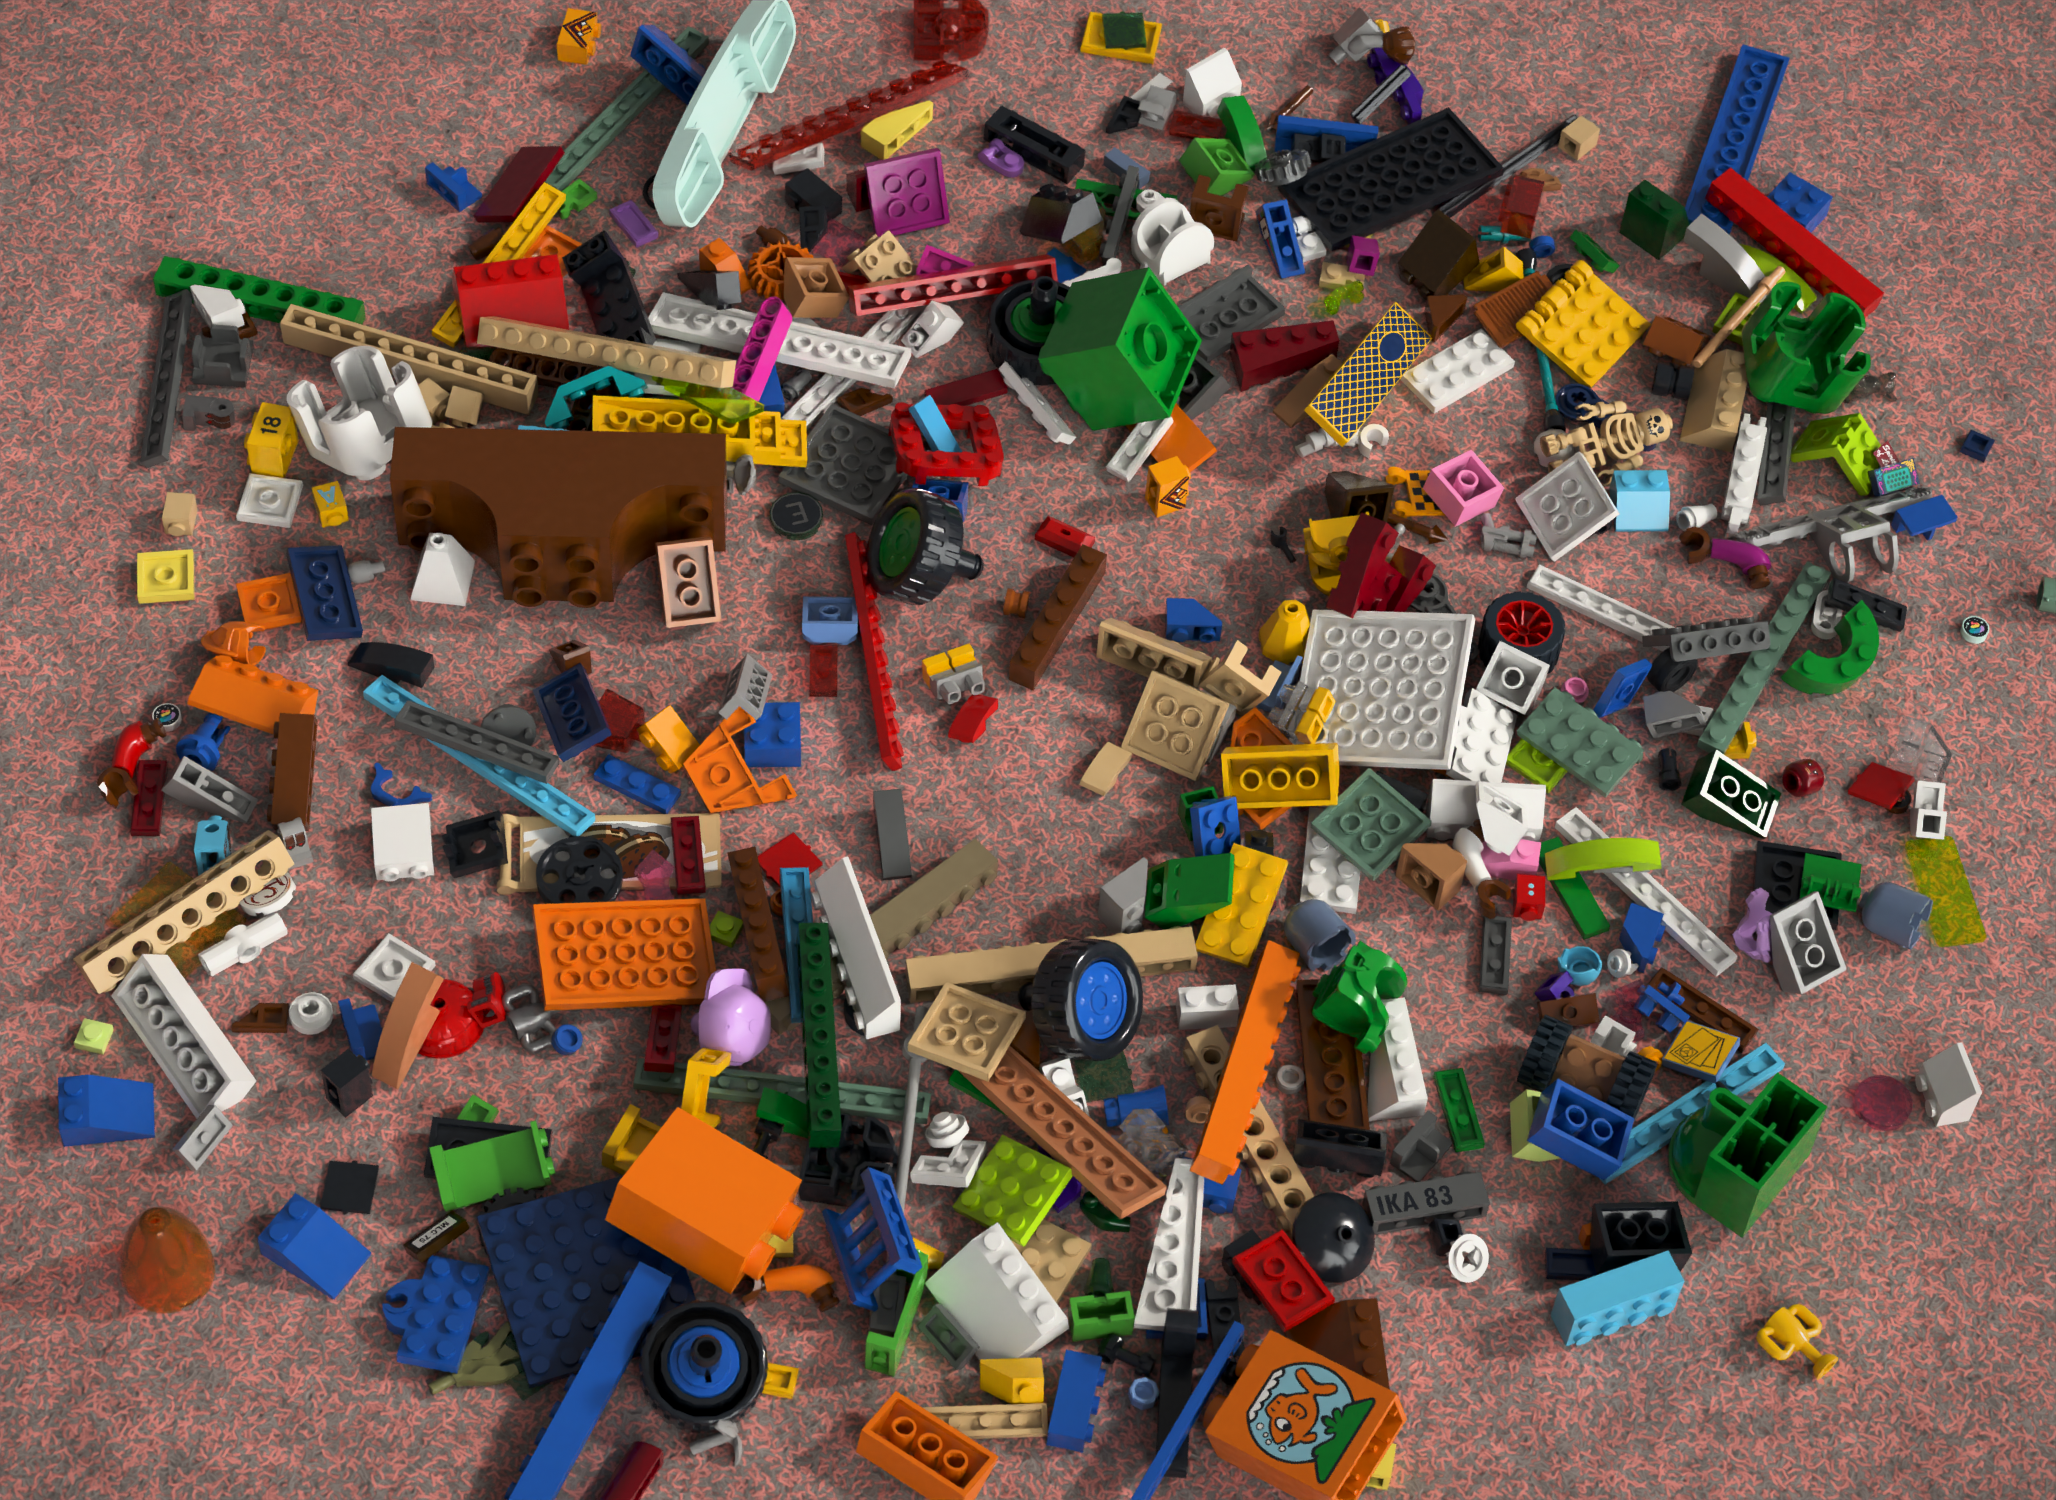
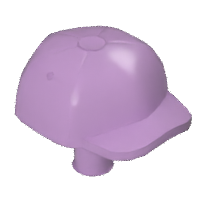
M720 969L712 973L707 981L705 998L700 1005V1010L691 1019V1030L695 1035L699 1036L700 1048L704 1047L730 1052L731 1060L729 1066L736 1067L752 1060L769 1044L771 1037L770 1009L754 993L751 977L746 969Z

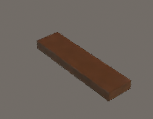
M1663 967L1658 970L1647 984L1662 995L1664 993L1657 989L1660 982H1664L1669 987L1674 982L1680 984L1681 989L1678 994L1685 998L1681 1005H1678L1673 1000L1671 1002L1690 1016L1689 1020L1740 1037V1045L1737 1050L1741 1053L1758 1033V1028Z

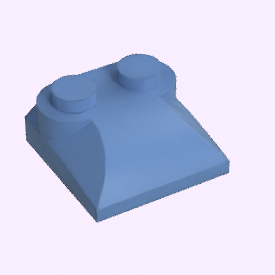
M803 596V639L814 645L822 643L848 645L857 639L858 613L855 597Z

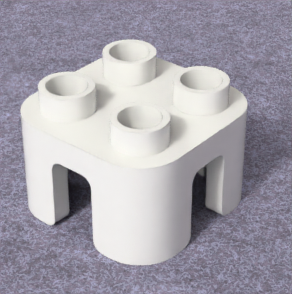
M357 346L339 353L331 360V368L343 394L341 402L326 412L316 386L307 380H302L293 386L288 392L286 399L309 454L313 458L347 475L366 481L380 476L386 469V463L392 460L395 427L431 428L432 419L409 364L400 361L391 368L397 383L395 386L383 354L371 346Z

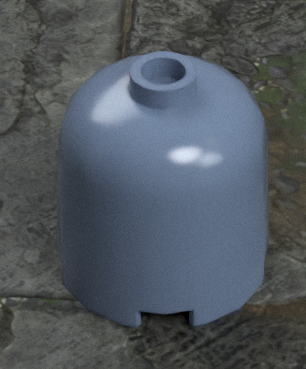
M1884 882L1876 885L1870 893L1866 891L1861 898L1859 907L1863 908L1862 921L1867 930L1911 950L1922 934L1917 931L1921 921H1928L1933 900L1924 894L1898 884Z
M1310 899L1295 904L1284 922L1286 938L1294 949L1300 953V957L1311 971H1315L1316 968L1320 967L1327 971L1333 968L1334 965L1337 966L1346 958L1347 955L1344 951L1349 947V944L1354 945L1356 942V935L1350 927L1322 900Z

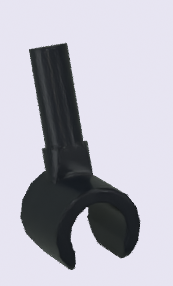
M1281 526L1280 535H1275L1273 530H1271V544L1281 548L1290 563L1295 562L1296 559L1286 543L1287 530Z

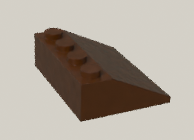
M1377 1298L1351 1299L1336 1302L1285 1332L1286 1338L1390 1390Z

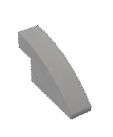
M1700 214L1686 228L1683 242L1704 254L1699 275L1731 295L1737 292L1749 298L1757 290L1758 283L1765 275L1749 254L1727 232L1703 214ZM1765 295L1759 303H1762V301L1765 299L1767 295Z

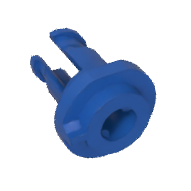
M208 713L204 718V723L197 728L194 734L182 736L177 743L176 753L181 760L185 756L209 771H214L220 759L218 748L224 740V735L228 734L231 727L225 726L224 729H218L217 727L223 717Z

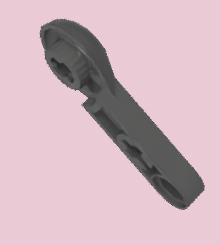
M1435 574L1432 575L1424 587V590H1430V592L1422 591L1410 605L1422 613L1457 614L1448 600V589L1445 582ZM1473 637L1471 642L1473 656H1471L1469 666L1476 662L1479 654L1478 645Z

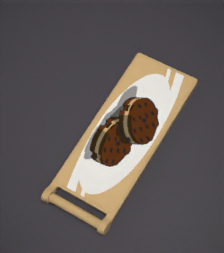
M718 813L595 815V822L580 835L598 839L609 845L616 852L623 869L621 890L676 889L670 817L699 816L706 888H719L722 886L720 815ZM502 814L504 817L508 863L500 865V880L497 882V893L509 895L515 892H538L536 868L540 857L552 844L574 836L543 816L517 817L510 814ZM515 827H520V882L511 880V829ZM588 849L584 852V855L589 859H594L600 853L596 849ZM565 851L558 852L555 855V858L559 861H566L571 857ZM604 869L600 875L610 879L616 875V872L612 869ZM552 873L546 874L543 877L546 883H555L559 879L557 875ZM575 873V874H574V877H575V878H576V877H580L581 879H584V878H585V877H584V874H583V875H579L578 873Z

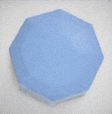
M1147 1377L1135 1379L1128 1391L1131 1405L1140 1410L1153 1408L1159 1398L1156 1382Z

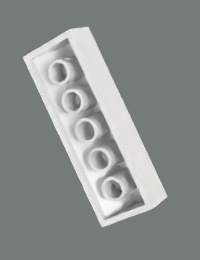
M843 857L815 880V892L811 893V899L815 910L820 909L822 915L819 917L820 923H828L830 954L832 957H837L839 964L836 967L840 981L845 980L848 988H845V994L848 1004L855 1007L854 1020L858 1030L863 1029L865 1038L870 1039L900 1031L901 999L849 857Z
M142 954L111 995L196 1119L208 1105H215L222 1112L242 1101L256 1083V1079L169 956Z

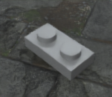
M208 1105L172 1150L189 1169L198 1170L233 1125L215 1105Z

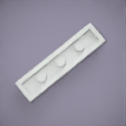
M1005 361L999 370L1005 376L1004 382L1019 394L1017 397L1019 401L1033 411L1032 417L1039 424L1045 426L1047 429L1046 434L1052 441L1071 444L1076 438L1073 432L1037 387L1028 378L1021 379Z

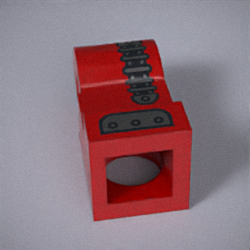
M493 972L473 980L474 994L473 1000L468 1002V1011L483 1029L505 1021L506 1011L502 1004V996L506 993V988L499 973ZM493 1010L495 1015L486 1017L488 1012Z

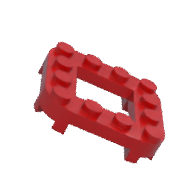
M899 402L895 405V409L891 413L888 436H892L897 458L895 469L898 474L904 472L909 476L915 477V483L922 485L926 484L927 476L975 477L978 486H987L989 480L1001 476L1004 453L995 419L989 414L988 407L984 405H976L975 407L957 404L936 405L949 429L965 430L966 438L971 440L974 452L971 453L967 451H924L920 429L908 409L914 404Z

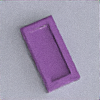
M632 200L609 210L612 219L636 248L658 238V231Z

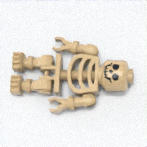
M1614 401L1610 404H1604V402H1597L1596 405L1581 404L1576 406L1575 409L1583 408L1585 411H1589V413H1586L1584 417H1577L1576 419L1579 421L1593 416L1604 418L1607 414L1613 415L1602 421L1600 428L1601 437L1598 438L1594 423L1570 430V434L1564 435L1561 433L1556 435V437L1554 434L1542 436L1540 438V446L1546 457L1560 453L1559 449H1566L1567 445L1572 444L1573 448L1579 446L1580 452L1585 456L1591 468H1594L1595 465L1599 467L1606 464L1602 448L1614 460L1626 459L1623 463H1615L1612 469L1596 473L1597 478L1602 474L1604 476L1609 475L1606 478V483L1602 484L1603 487L1611 484L1614 470H1635L1641 467L1643 458L1637 455V453L1644 450L1643 445L1650 446L1667 440L1670 435V429L1673 428V422L1670 415L1665 414L1660 408L1640 412L1634 418L1633 413L1623 414L1627 408L1623 401ZM1589 443L1591 450L1586 452L1584 444ZM1562 459L1549 462L1548 472H1552L1564 463Z

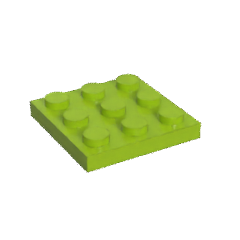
M1002 1134L975 1173L969 1186L965 1187L952 1207L957 1213L986 1228H990L998 1222L1011 1241L1024 1247L1073 1177L1072 1170Z

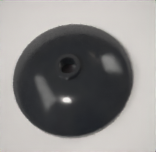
M1336 1192L1316 1195L1301 1206L1294 1219L1292 1229L1293 1244L1322 1281L1342 1283L1359 1276L1369 1265L1375 1247L1374 1230L1366 1211L1351 1197ZM1342 1230L1346 1234V1239H1343L1341 1235Z

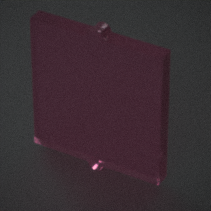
M831 218L827 222V233L812 250L825 258H831L835 264L843 267L849 261L846 257L857 248L861 249L865 245L864 242L867 238Z

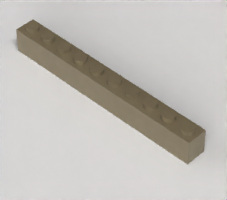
M976 838L870 915L886 960L889 954L897 948L900 950L906 947L911 938L919 932L921 934L925 933L939 917L944 918L953 911L954 906L962 900L966 902L971 899L976 890L981 886H988L996 879L998 860ZM830 954L833 998H836L844 991L847 984L845 980L840 981L836 967L839 964L838 959ZM789 996L765 1002L771 1013V1028L778 1035H781L786 1030L791 1031L799 1025V1023H791Z

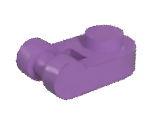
M998 138L993 139L989 143L988 148H984L978 153V158L982 163L1006 177H1018L1023 172V158L1007 148Z

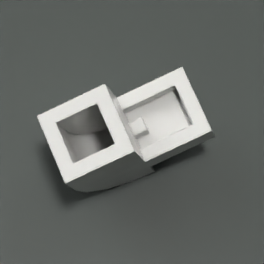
M1916 780L1913 808H1910V832L1912 836L1944 840L1947 812L1943 811L1945 783Z

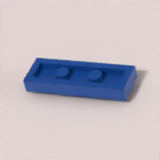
M609 754L593 774L595 781L662 814H668L681 796V789Z

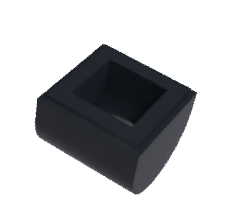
M1433 1219L1428 1225L1435 1252L1440 1257L1447 1256L1446 1253L1451 1249L1450 1242L1456 1241L1458 1235H1463L1459 1220Z

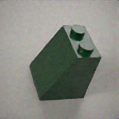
M1644 179L1628 194L1619 233L1657 260H1660L1684 239L1686 228L1689 226L1686 209L1682 204Z

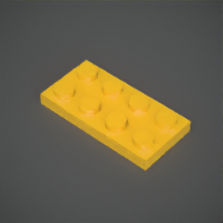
M1233 843L1230 853L1235 855L1232 904L1206 915L1195 945L1197 952L1249 968L1288 866V861Z

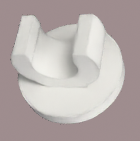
M1614 949L1610 952L1607 959V967L1612 976L1622 978L1633 974L1639 967L1638 964L1631 963L1630 956L1632 954L1630 951Z

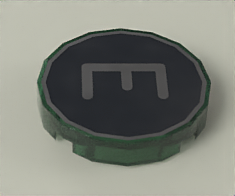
M801 492L787 493L778 497L772 503L769 511L770 525L775 533L780 536L782 534L790 540H805L814 536L818 532V528L822 526V506L817 499L809 494Z

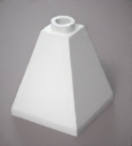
M429 533L420 555L411 600L466 606L475 560L452 535Z

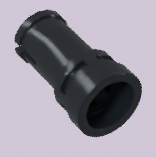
M1669 748L1662 749L1658 753L1660 760L1659 787L1662 790L1675 791L1682 785L1680 772L1677 769V753L1674 749H1671V756L1669 755Z

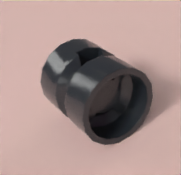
M1658 361L1651 394L1666 397L1671 393L1673 398L1688 401L1694 377V367L1679 365L1677 368H1674L1672 363Z

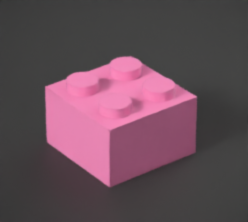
M1470 450L1431 469L1423 489L1456 527L1494 508L1504 487L1477 455Z

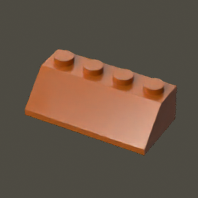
M216 655L204 664L187 704L274 735L275 721L279 722L280 713L315 714L318 690L309 687L304 682H294L283 678L281 674L260 670L255 665L234 661L229 656Z
M897 1391L891 1395L862 1428L856 1449L858 1454L929 1500H975L999 1457Z

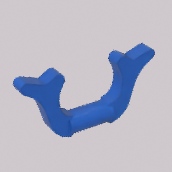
M379 763L374 764L376 777L371 785V794L374 800H378L386 806L410 805L432 801V794L422 792L419 786H414L410 796L405 799H397L383 791L381 788L382 784L391 779L393 774L391 770H384Z

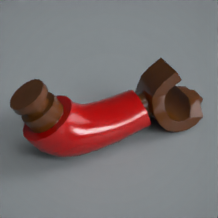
M159 718L154 719L153 724L150 722L142 724L140 721H137L125 727L117 739L111 767L104 770L97 779V785L101 790L102 797L107 804L112 805L115 809L119 805V797L127 790L130 791L132 796L139 794L138 788L132 780L137 762L143 753L152 749V743L158 740V736L161 738L167 736Z

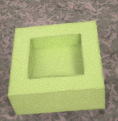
M84 1018L74 1041L75 1048L103 1055L114 1031L113 1025Z

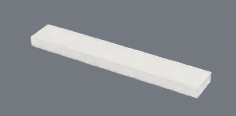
M1540 564L1527 583L1528 589L1643 642L1642 636L1652 635V629L1674 628ZM1653 646L1660 651L1669 648V646Z

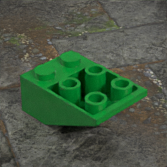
M1225 853L1170 859L1148 869L1145 918L1166 930L1175 926L1181 927L1232 904L1235 855Z

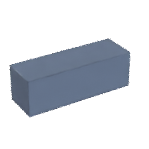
M1116 147L1104 155L1103 165L1119 177H1121L1122 173H1127L1129 165L1139 167V181L1136 189H1141L1149 182L1150 171Z

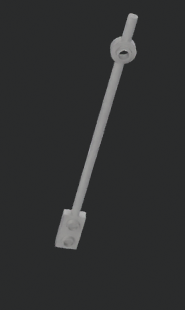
M923 1006L916 1007L913 1033L905 1038L902 1045V1054L910 1062L895 1190L903 1213L921 1063L927 1060L925 1057L909 1052L908 1043L928 1011ZM897 1271L889 1276L873 1292L879 1308L875 1312L870 1310L868 1332L871 1331L894 1337L903 1311L906 1277L898 1276Z

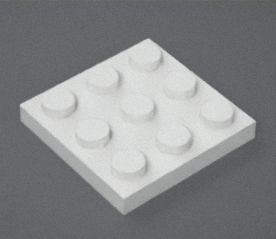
M1577 452L1515 498L1553 561L1561 558L1619 515L1612 500L1581 452Z

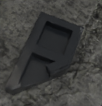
M1124 96L1106 127V133L1111 134L1137 127L1141 117V112L1138 109L1140 101Z
M825 205L799 207L801 249L807 248L809 253L827 233V206Z

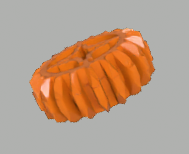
M778 240L776 245L768 242L766 248L759 247L758 253H753L751 260H749L748 279L752 290H756L758 296L764 295L765 299L778 297L780 300H784L786 258H814V256L809 254L807 248L801 249L799 243L792 246L790 241L786 244H781Z

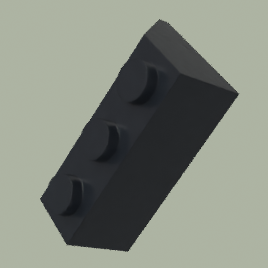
M1046 184L1039 188V192L1031 196L1020 233L1023 236L1063 244L1103 221L1093 192L1072 189L1067 186L1061 187L1054 184Z
M1298 1119L1293 1159L1299 1166L1304 1168L1321 1166L1327 1167L1329 1171L1335 1173H1343L1346 1170L1356 1172L1359 1176L1367 1178L1374 1177V1175L1381 1176L1386 1158L1387 1133Z
M1678 1201L1594 1203L1592 1206L1590 1251L1596 1274H1602L1665 1251H1669L1679 1272H1681L1693 1254Z

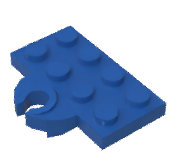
M432 1255L428 1259L422 1279H408L399 1282L387 1291L386 1301L391 1303L403 1301L406 1303L401 1308H394L389 1303L382 1304L383 1317L387 1329L396 1335L403 1336L396 1355L397 1362L455 1374L458 1373L487 1283L489 1266Z

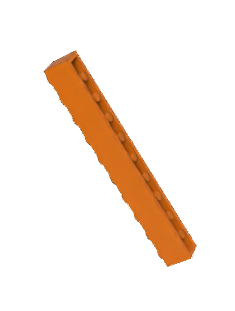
M1270 940L1267 941L1258 958L1189 1170L1222 1185L1229 1174L1234 1176L1238 1168L1240 1159L1236 1158V1155L1242 1152L1247 1140L1243 1133L1244 1130H1249L1254 1118L1250 1110L1251 1108H1256L1261 1093L1257 1092V1088L1263 1086L1268 1071L1263 1069L1265 1065L1268 1066L1273 1057L1275 1050L1270 1047L1271 1044L1275 1045L1278 1040L1281 1028H1278L1277 1025L1278 1023L1282 1024L1288 1010L1284 1003L1289 1002L1294 991V987L1290 984L1291 981H1296L1301 966L1297 965L1300 953Z

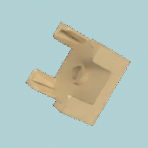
M1237 640L1230 646L1221 663H1219L1220 659L1218 657L1211 661L1199 686L1214 697L1236 706V713L1244 716L1269 697L1281 671L1270 665L1262 680L1240 665L1248 648Z

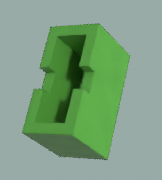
M1130 1291L1107 1293L1104 1297L1094 1298V1295L1069 1298L1068 1320L1072 1342L1106 1338L1108 1334H1115L1117 1336L1133 1335L1135 1316Z

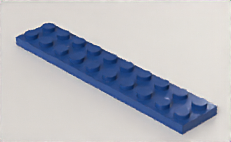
M1742 44L1685 205L1689 225L1700 214H1703L1730 235L1734 222L1716 207L1712 206L1705 199L1711 182L1730 167L1745 180H1749L1790 57Z

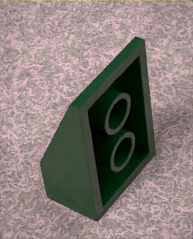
M1714 750L1696 761L1681 805L1703 819L1765 839L1782 793L1718 750Z

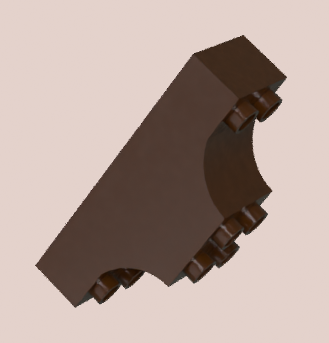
M395 427L390 485L399 545H408L410 548L422 552L429 533L452 535L465 550L476 554L493 568L502 583L504 600H514L517 604L525 607H536L545 601H569L576 607L591 608L597 606L600 602H614L615 593L621 580L637 564L656 555L655 543L710 536L713 540L714 551L726 552L728 505L726 434Z

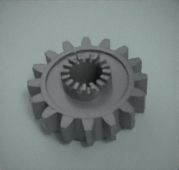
M1286 149L1281 152L1278 151V153H1272L1266 157V160H1260L1259 164H1255V171L1258 180H1261V182L1265 181V184L1268 186H1279L1294 182L1305 176L1307 168L1311 166L1308 151H1305V149L1299 151L1298 149L1293 151Z

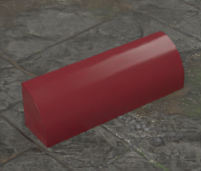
M633 1442L596 1500H640L664 1463L663 1450L646 1442Z

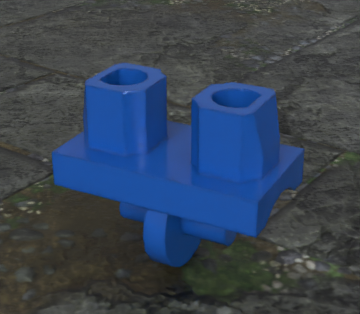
M1660 982L1657 989L1663 992V995L1650 985L1646 987L1641 985L1637 990L1640 996L1634 1005V1009L1645 1017H1649L1655 1007L1659 1008L1663 1013L1655 1024L1664 1032L1670 1033L1679 1023H1686L1690 1018L1687 1013L1671 1002L1673 1000L1678 1005L1684 1002L1685 998L1678 994L1681 989L1680 984L1674 982L1669 987L1664 982Z

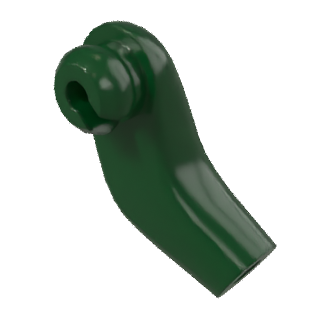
M1090 1191L1084 1193L1083 1198L1080 1200V1209L1097 1228L1109 1232H1130V1217L1126 1216L1120 1219L1112 1211L1106 1209Z

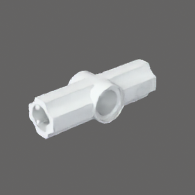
M275 912L247 927L243 924L237 925L226 933L224 940L199 953V960L207 974L212 977L239 961L244 964L257 958L262 948L287 935V928L281 917Z

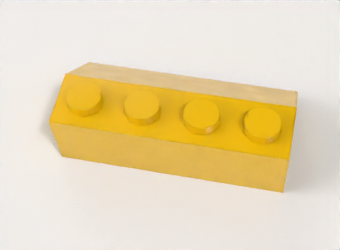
M1338 743L1226 747L1221 753L1224 797L1236 796L1237 809L1328 806L1338 804Z

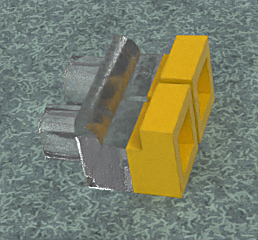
M1300 681L1297 686L1284 684L1280 692V699L1288 704L1285 710L1277 707L1272 708L1268 716L1269 721L1274 726L1280 728L1284 736L1305 744H1315L1324 726L1322 722H1326L1336 701L1329 689L1318 687V689L1311 688Z

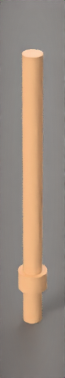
M1777 266L1769 276H1765L1758 283L1757 290L1692 360L1694 367L1700 368L1765 295H1768L1779 279L1785 274V269L1782 266Z

